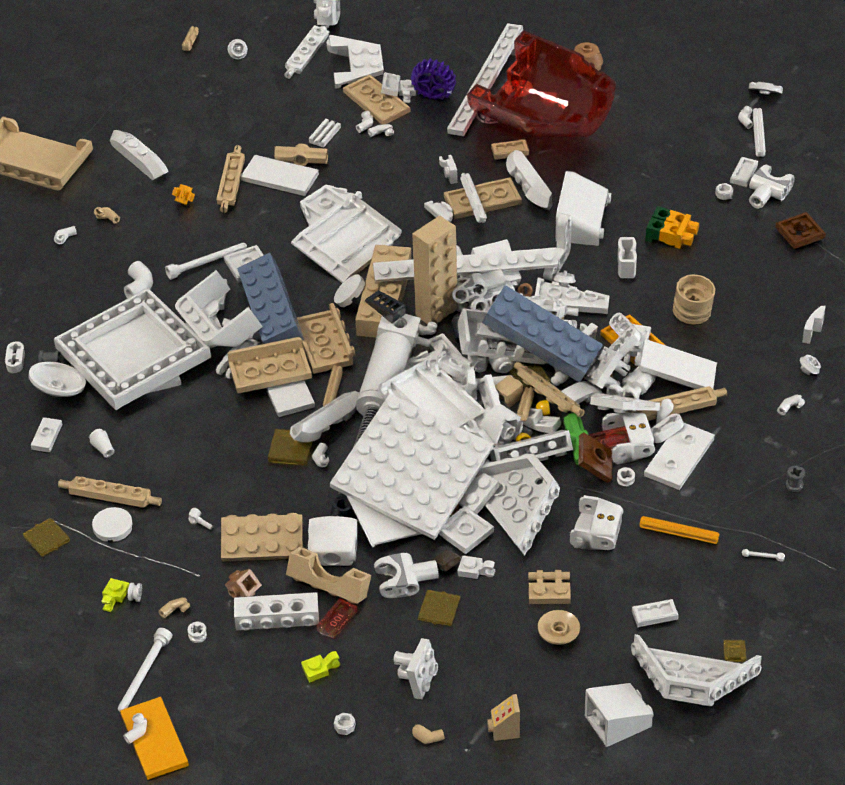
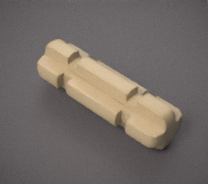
M190 27L182 44L184 51L191 50L199 33L198 27Z

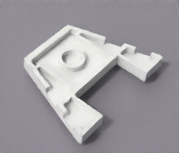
M329 35L331 51L348 50L351 71L334 73L335 89L341 88V85L346 83L351 84L368 75L376 77L383 74V61L379 44Z

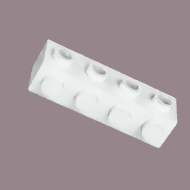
M560 430L494 447L490 452L492 462H496L505 458H514L534 453L539 461L549 459L548 456L555 454L556 457L566 455L567 451L573 450L569 430Z

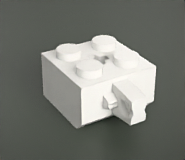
M314 0V3H317L314 10V19H317V25L337 24L341 14L340 0Z

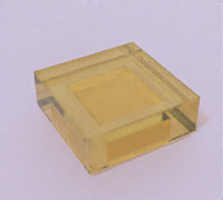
M745 640L723 641L724 661H746Z

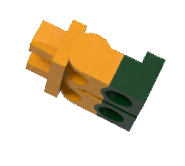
M657 206L646 227L645 241L652 242L655 239L663 241L668 245H675V248L679 249L682 244L691 246L694 234L696 235L698 232L699 223L691 221V215L689 214L684 215Z

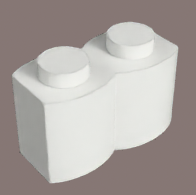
M634 237L619 238L617 260L620 278H634L636 275L637 254Z

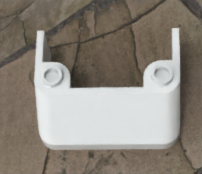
M217 270L183 295L176 302L175 308L205 345L236 347L263 326L249 307L221 329L211 317L216 315L220 309L217 300L231 290Z

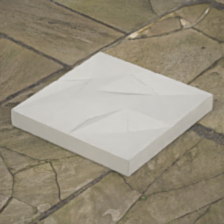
M148 288L54 338L56 349L115 410L211 358L210 347L205 345Z

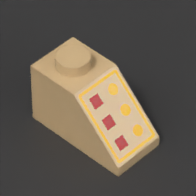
M517 694L511 695L491 710V719H487L488 732H493L494 741L520 738V710Z

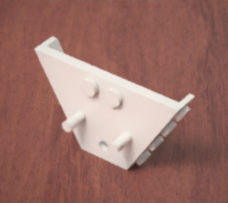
M534 453L514 458H505L496 462H487L481 466L475 476L477 477L485 473L498 480L501 484L485 506L524 556L527 550L531 548L536 533L540 531L545 516L549 514L554 499L558 497L560 490L553 476ZM543 480L541 484H537V481Z
M636 634L634 636V643L631 645L632 654L638 659L640 666L644 668L648 678H651L656 689L666 699L713 706L714 701L758 676L761 671L762 656L759 655L754 656L743 664L648 648L640 635Z

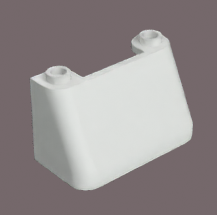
M566 171L556 213V241L557 222L559 216L563 213L571 215V243L599 245V240L603 239L604 228H601L604 207L607 206V203H611V193H608L607 188L575 172Z

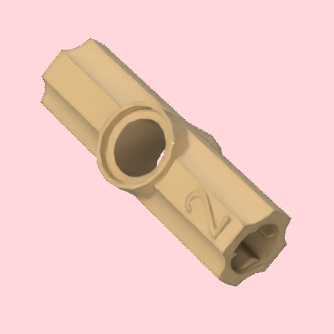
M298 144L296 147L276 146L274 157L275 160L293 162L300 166H305L307 163L327 164L328 149L310 148L306 144Z

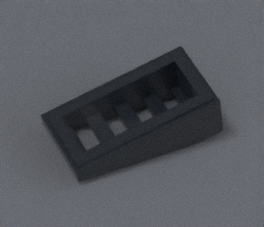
M379 290L365 299L368 305L390 323H394L405 315L407 307L405 304Z

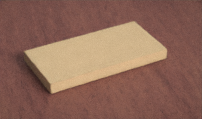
M368 75L343 87V92L365 111H369L370 115L382 125L410 112V107L397 96L381 93L382 84L372 75Z
M511 177L474 185L485 212L522 204V199ZM464 188L444 192V199L452 208L454 219L474 215Z

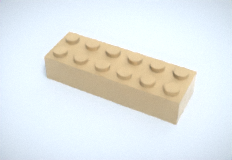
M438 216L412 233L416 316L427 324L428 322L438 323L458 309V303L452 296L454 288L457 287L456 226L442 216Z
M375 244L356 316L357 336L376 338L382 317L381 314L365 302V299L379 290L402 302L408 281L375 283L373 263L412 260L411 248Z

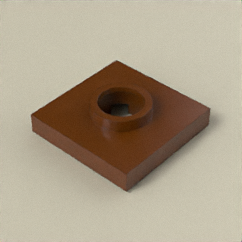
M807 212L776 222L775 228L794 249L824 239L826 235ZM796 231L804 232L801 235H796Z
M583 432L579 435L578 465L604 482L609 483L612 480V450Z

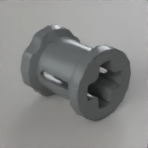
M40 350L39 363H60V351L44 352V350Z
M797 465L789 467L787 470L786 488L792 492H799L804 486L802 479L805 476V470Z

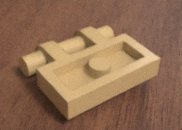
M543 570L528 572V580H537V583H529V604H571L570 582L562 583V580H570V572H561V570H555V572H543ZM543 580H555V583H543Z

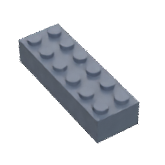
M271 253L238 267L237 269L252 313L263 326L258 330L263 344L296 337L304 340L279 267Z
M504 285L482 321L486 326L578 382L582 380L603 345Z

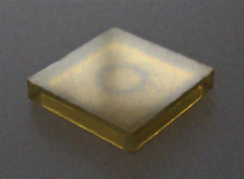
M275 429L268 462L307 465L313 441H296L290 435V430Z

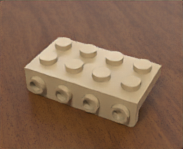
M334 303L329 304V311L297 317L304 336V340H302L303 348L313 374L332 370L335 365L341 367L353 365L355 350L353 345L350 346L349 334L344 332L346 331L344 321H340L339 308H335Z
M300 337L228 352L229 368L237 394L312 378Z
M250 514L246 517H238L236 515L221 517L222 561L289 559L290 552L298 547L303 548L302 514H268L267 516Z

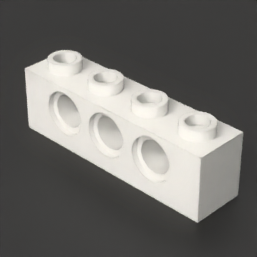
M317 592L234 598L236 630L319 625Z

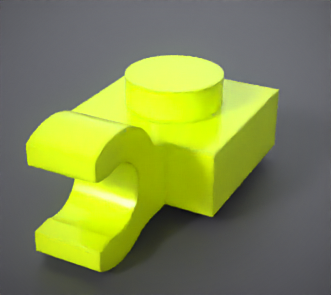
M110 578L102 592V603L105 604L103 607L104 611L111 612L116 602H123L128 593V582Z
M336 651L329 653L324 659L321 655L301 662L309 683L328 676L329 669L340 666L339 656Z

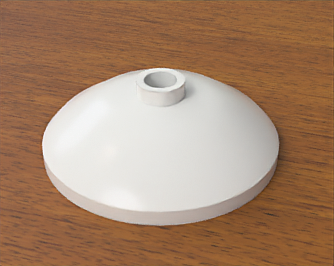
M40 362L33 365L29 370V380L38 390L50 396L70 397L82 392L85 388V378L75 368L66 364Z

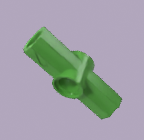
M569 413L564 417L565 430H569L573 446V457L575 464L578 465L579 435L583 432L588 435V432L584 430L581 417H578L575 413Z

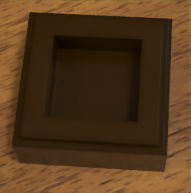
M445 550L431 560H435L437 568L443 571L449 570L461 561L459 555Z

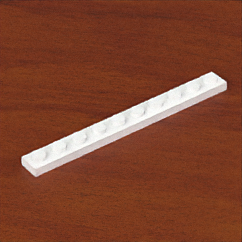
M507 23L447 128L448 134L465 135L523 33V25Z
M556 247L457 256V276L472 273L483 274L500 268L502 272L558 267ZM414 259L373 263L375 283L413 280Z

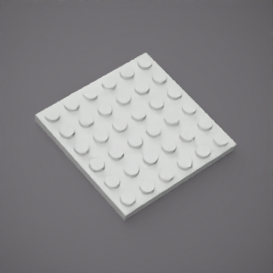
M389 394L330 482V487L435 540L492 451L493 444L401 398Z

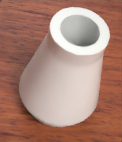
M102 429L94 430L89 435L90 444L106 458L113 455L114 449L107 432Z

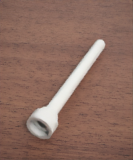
M240 243L181 265L170 264L165 266L166 274L172 280L177 278L181 274L180 272L246 249L247 245Z
M165 628L157 629L154 634L155 643L119 704V712L128 708L160 649L169 644L172 638V633Z

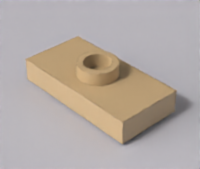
M525 139L491 144L495 160L507 158L514 150L521 151L524 156L529 155Z

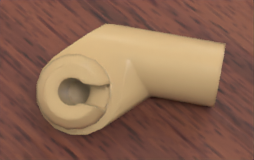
M97 207L94 210V215L99 219H109L114 224L120 221V217L108 207Z
M184 597L171 600L159 610V614L166 618L178 607L181 612H185L190 607V603Z
M415 725L412 729L413 736L423 744H430L445 739L442 729L431 732L422 725Z

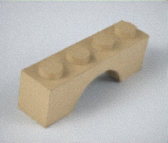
M298 547L290 552L286 575L293 577L294 580L308 583L313 588L325 590L330 595L342 597L350 603L358 604L367 597L371 579L370 574L353 568L342 577L333 576L323 569L317 553L302 547Z

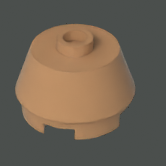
M585 42L575 47L570 63L573 66V70L578 74L585 75V72H593L595 74L600 71L603 58L597 45Z

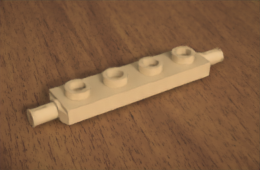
M237 145L234 147L233 153H227L217 195V204L221 205L220 211H224V213L227 212L228 205H235L245 162V154L240 153L242 148L239 145L238 149Z
M520 362L514 364V368L518 370L517 375L523 379L522 381L527 385L533 386L535 388L534 391L545 395L547 401L557 404L559 410L565 413L569 411L574 412L578 417L584 415L585 411L580 408L578 403L534 370L529 369Z
M708 386L649 401L659 402L661 406V402L664 399H670L674 407L669 415L679 414L716 405L718 397L727 396L726 388L714 390ZM636 410L637 413H644L648 421L657 418L656 410Z
M78 476L72 481L60 479L58 482L59 488L69 489V494L143 508L149 504L160 506L162 498L151 496L149 489Z

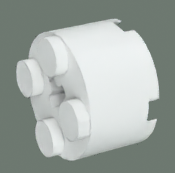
M497 405L492 409L489 407L484 411V418L479 426V429L483 428L495 443L493 446L497 447L509 444L512 439L515 440L522 431L523 421L520 420V416L505 406Z

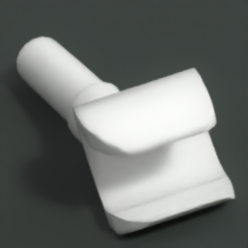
M192 508L189 512V522L191 524H202L212 530L213 525L200 518V510Z

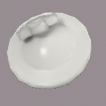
M240 39L232 40L228 45V53L234 59H242L248 52L246 43Z
M566 270L556 273L553 278L554 281L560 283V286L567 288L570 287L569 283L576 282L574 275L567 273Z
M806 355L800 358L802 365L800 368L805 374H819L821 365L815 357Z

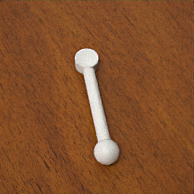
M748 549L742 551L744 557L749 555L776 558L778 561H783L785 558L783 553L768 554L751 552Z

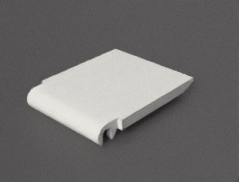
M353 194L351 201L347 198L344 204L339 203L300 232L291 244L343 283L371 263L375 244L393 246V242L399 238L402 230Z
M431 357L378 386L379 393L385 400L389 394H392L460 428L466 424L471 429L468 422L472 419L479 428L484 418L483 413L485 409L442 369L439 370L437 363L432 368L430 366Z

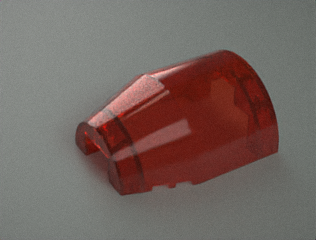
M523 30L514 40L516 61L507 70V82L500 90L493 95L490 89L475 84L467 93L468 104L474 112L530 136L588 137L599 129L607 117L614 99L616 82L603 71L599 72L592 62L589 63L584 59L581 53Z

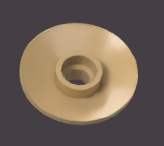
M564 610L550 611L544 614L538 622L540 636L552 644H567L573 641L580 631L578 619L572 613Z

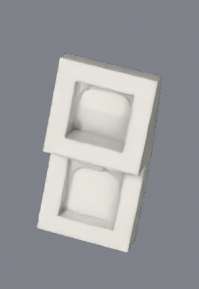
M820 306L807 320L804 327L803 343L810 344L813 331L821 332L825 306Z
M589 381L578 382L562 390L564 394L578 404L584 400L587 403L590 402L591 396L596 392L602 393L599 388Z
M530 408L528 419L523 421V425L540 432L552 433L560 427L561 419L560 417L543 416L542 409Z

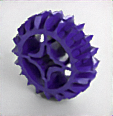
M431 58L428 61L424 59L413 68L411 84L414 85V90H418V94H423V98L429 97V100L434 98L435 101L438 98L443 100L445 97L448 98L454 91L456 75L453 74L452 69H449V65H444V61L440 63L437 59L435 61Z

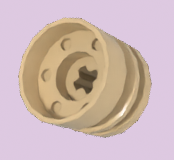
M693 274L682 277L676 286L673 303L674 315L680 321L687 324H701L707 321L711 316L715 295L714 284L708 278L701 275Z

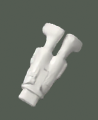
M638 366L622 380V388L617 384H611L606 392L610 395L639 399V395L648 390L655 381L656 376L638 370Z

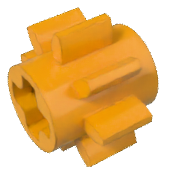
M180 184L179 188L174 187L172 193L175 196L174 201L187 205L188 201L193 202L195 194L192 193L193 188Z

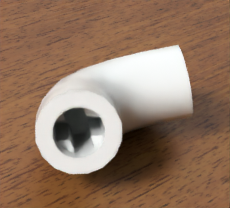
M141 261L132 263L128 269V275L135 281L124 287L127 299L147 288L151 289L153 285V276L150 270Z

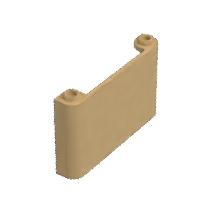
M6 117L0 119L1 175L50 189L61 190L93 151L92 141L79 139L75 147L21 132L15 120Z

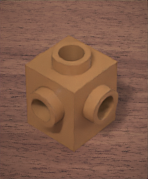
M250 569L233 572L229 576L230 580L225 584L228 593L233 598L253 597L256 594L255 591L262 586Z

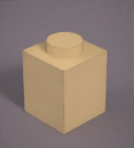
M508 375L495 385L499 398L509 407L521 400L523 384L519 380Z

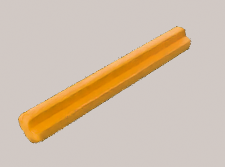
M642 516L640 520V527L713 544H717L719 540V533L646 516Z

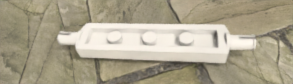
M329 25L313 26L286 62L285 68L287 72L284 74L286 78L290 79L294 73L300 74L327 39L329 35L327 28Z

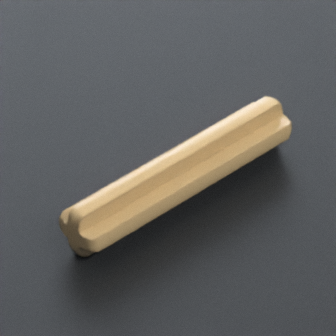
M335 365L332 368L323 406L336 399L343 373L341 366Z
M525 387L517 411L521 421H527L535 394L532 387Z

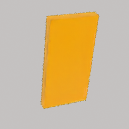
M161 697L120 710L128 732L133 729L134 722L132 717L135 714L142 713L147 720L145 734L132 742L147 780L189 766L187 757Z

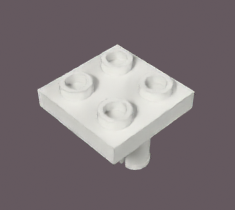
M604 346L596 355V361L589 367L584 379L600 388L604 386L608 388L611 384L620 386V382L610 377V375L615 370L622 376H625L628 372L623 370L622 367L629 371L630 365L621 361L622 355Z
M421 638L415 653L396 651L394 654V664L400 665L398 669L399 679H408L414 698L421 700L425 692L430 688L433 675L435 676L438 671V664L435 661L434 650L431 647L430 640Z

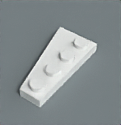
M542 278L537 279L535 296L547 299L552 297L561 299L564 305H567V308H578V312L608 314V295L589 290L582 292L577 287L570 286L567 288L560 286L558 282L552 281V283H547Z

